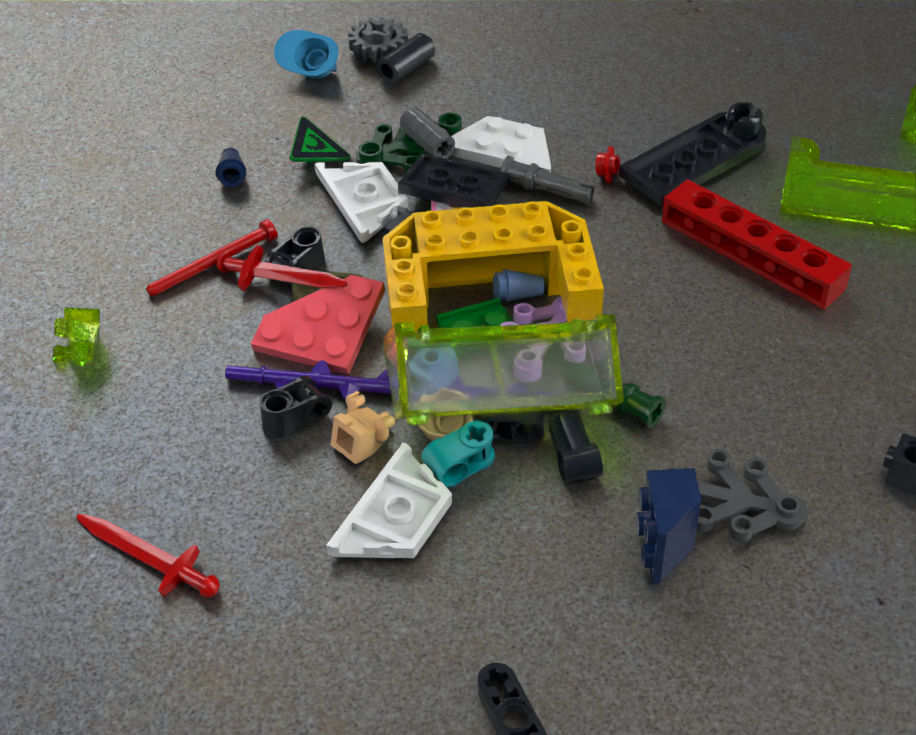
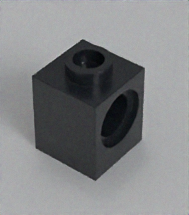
M902 433L898 446L890 445L885 456L883 467L889 468L885 484L916 494V437Z

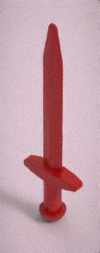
M260 245L254 247L246 260L235 259L229 254H223L218 257L216 262L218 270L222 273H228L229 271L240 273L238 287L242 291L248 288L254 277L318 288H335L348 285L347 281L326 272L261 262L264 249Z
M78 514L76 516L77 520L94 536L166 574L158 588L162 596L170 593L181 581L199 590L200 595L205 598L213 597L218 593L220 582L215 575L206 576L192 568L200 553L196 545H192L180 557L176 558L105 519L86 514Z

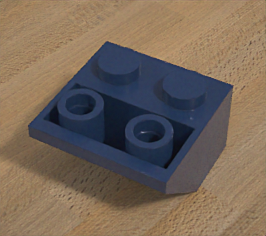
M695 468L648 470L646 472L645 487H639L638 489L639 508L642 512H636L635 515L636 532L638 536H644L645 544H641V561L643 568L650 569L652 584L661 583L694 547L701 505V495Z

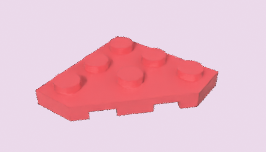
M350 275L343 279L348 283L345 287L322 288L263 316L251 346L256 352L315 366L319 361L323 360L326 361L330 371L349 375L386 290L384 282Z

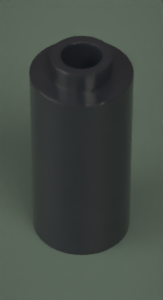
M417 33L377 61V71L380 77L389 84H395L427 62L435 54L432 39L423 33Z

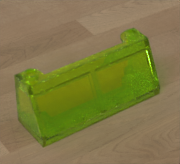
M791 136L780 212L916 231V172L819 160L820 149L815 141L809 138Z

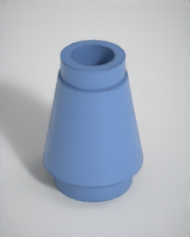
M507 269L494 274L495 299H502L504 303L542 296L544 293V278L542 275Z

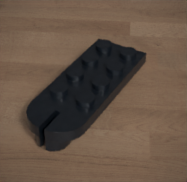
M749 102L735 103L727 112L716 114L620 165L619 176L658 205L663 206L664 197L687 179L701 185L760 152L764 147L766 129L762 124V111L757 109L755 112V106Z

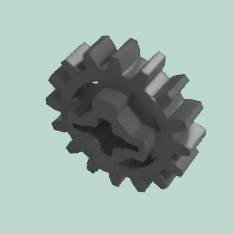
M380 17L378 21H375L373 18H369L366 22L359 21V26H352V31L348 32L349 50L353 51L355 57L362 55L363 61L372 58L373 62H377L378 59L408 40L407 28H403V23L394 24V19L384 21V17Z

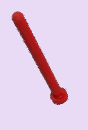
M265 219L259 223L260 228L148 284L146 287L148 295L156 296L215 266L218 257L223 254H229L232 257L265 239L268 242L278 239V233L271 220Z

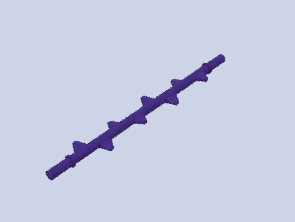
M323 360L319 361L310 372L267 369L266 366L254 368L227 365L225 371L226 379L259 382L260 385L274 383L276 388L284 386L298 377L310 376L315 381L317 388L339 389L344 400H346L348 395L356 391L404 395L412 410H416L421 399L404 389L403 381L395 380L390 370L383 371L376 379L332 375L326 361ZM458 376L446 389L447 391L461 393L473 403L474 407L478 397L488 393L498 395H534L541 400L542 411L545 408L579 412L580 397L544 394L543 391L540 394L529 393L522 382H516L508 391L463 387Z

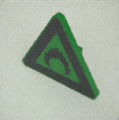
M300 117L289 156L291 161L308 162L310 164L312 162L349 161L351 155L306 117Z

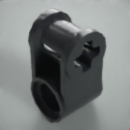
M313 226L298 228L280 245L273 248L267 254L264 262L315 270L325 261L320 230ZM285 282L286 284L293 286V283Z
M310 376L298 377L292 382L262 395L260 398L262 429L269 437H286L296 430L324 419L332 408V401L327 395L321 394L316 389V383Z
M488 393L479 396L475 402L474 409L477 414L475 421H482L488 425L489 422H492V442H520L527 444L540 440L544 435L542 402L534 395H498ZM489 404H492L491 414L488 413Z

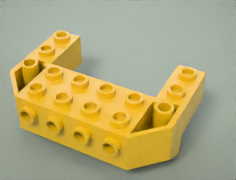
M547 201L412 213L383 237L386 288L393 339L428 336L427 307H429V288L493 283L494 274L502 272L503 269L542 275L545 279L548 296L561 295L567 322L602 319L604 287L586 221Z

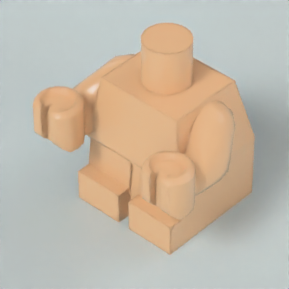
M358 391L346 397L347 414L340 413L334 416L330 444L355 464L372 456L389 438V428L395 424V418L388 412H382L378 415L369 407L359 409V406L365 403V396L363 394L359 395L360 392Z

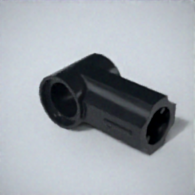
M568 410L559 412L556 417L549 420V432L557 450L558 468L563 482L568 483L601 476L603 474V463L599 447L596 443H590L580 416Z

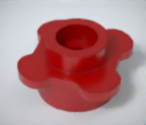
M609 146L605 153H598L595 160L596 174L598 177H605L606 183H612L613 176L619 173V166L621 165L619 156L614 155L615 150L613 146Z

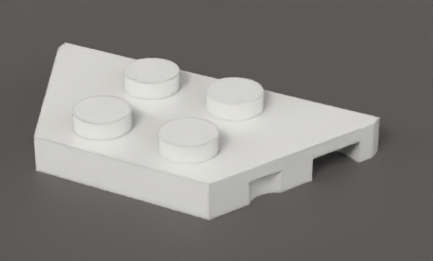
M487 116L451 136L455 140V150L451 155L453 157L501 168L504 159L507 156H512L514 161L528 165L535 163L540 166L541 170L551 173V163L544 128L504 120L500 117Z
M325 162L315 163L316 175L361 243L368 241L384 228L386 224L395 219L399 206L405 209L408 208V197L405 194L398 193V183L383 162H367L365 164L343 162V168L326 169Z
M402 443L327 543V555L332 557L415 558L451 506L452 493L442 482L434 478L433 472L425 463L421 465L414 458L411 447L406 443Z

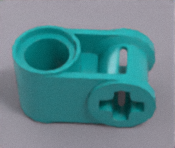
M469 422L452 433L430 442L424 448L421 459L433 472L436 479L442 482L446 488L456 486L469 476L488 468L494 462L495 452L490 445L493 441V430L485 422Z

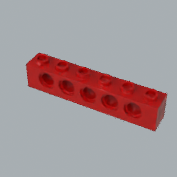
M687 179L664 197L662 223L825 310L847 289L852 269L851 263Z

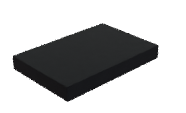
M422 153L398 182V193L459 208L493 206L508 184L509 174Z

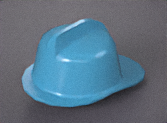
M292 30L283 34L275 44L274 56L276 62L280 67L290 72L301 74L311 79H322L337 70L338 46L330 37L305 30Z

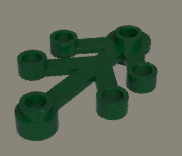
M447 112L438 117L439 126L446 129L450 136L462 130V118L459 114ZM379 124L374 129L375 135L372 141H366L359 145L356 152V161L359 164L383 162V164L401 166L404 172L407 173L419 158L416 155L427 153H425L422 147L417 146L415 141L410 139L401 128H399L393 142L383 146L384 143L393 139L392 126L389 124ZM401 152L414 155L401 156L396 155L395 153Z

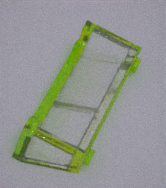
M597 314L595 316L596 323L594 321L574 319L569 323L429 329V325H422L417 332L414 329V322L394 323L383 337L395 419H406L407 425H422L430 423L429 418L577 409H590V415L612 413L613 407L624 402L615 314Z

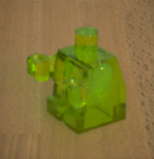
M64 307V319L57 318L54 322V335L67 338V344L65 347L62 345L54 346L52 360L54 363H62L65 359L74 360V363L78 366H84L88 364V360L94 359L99 342L100 309Z

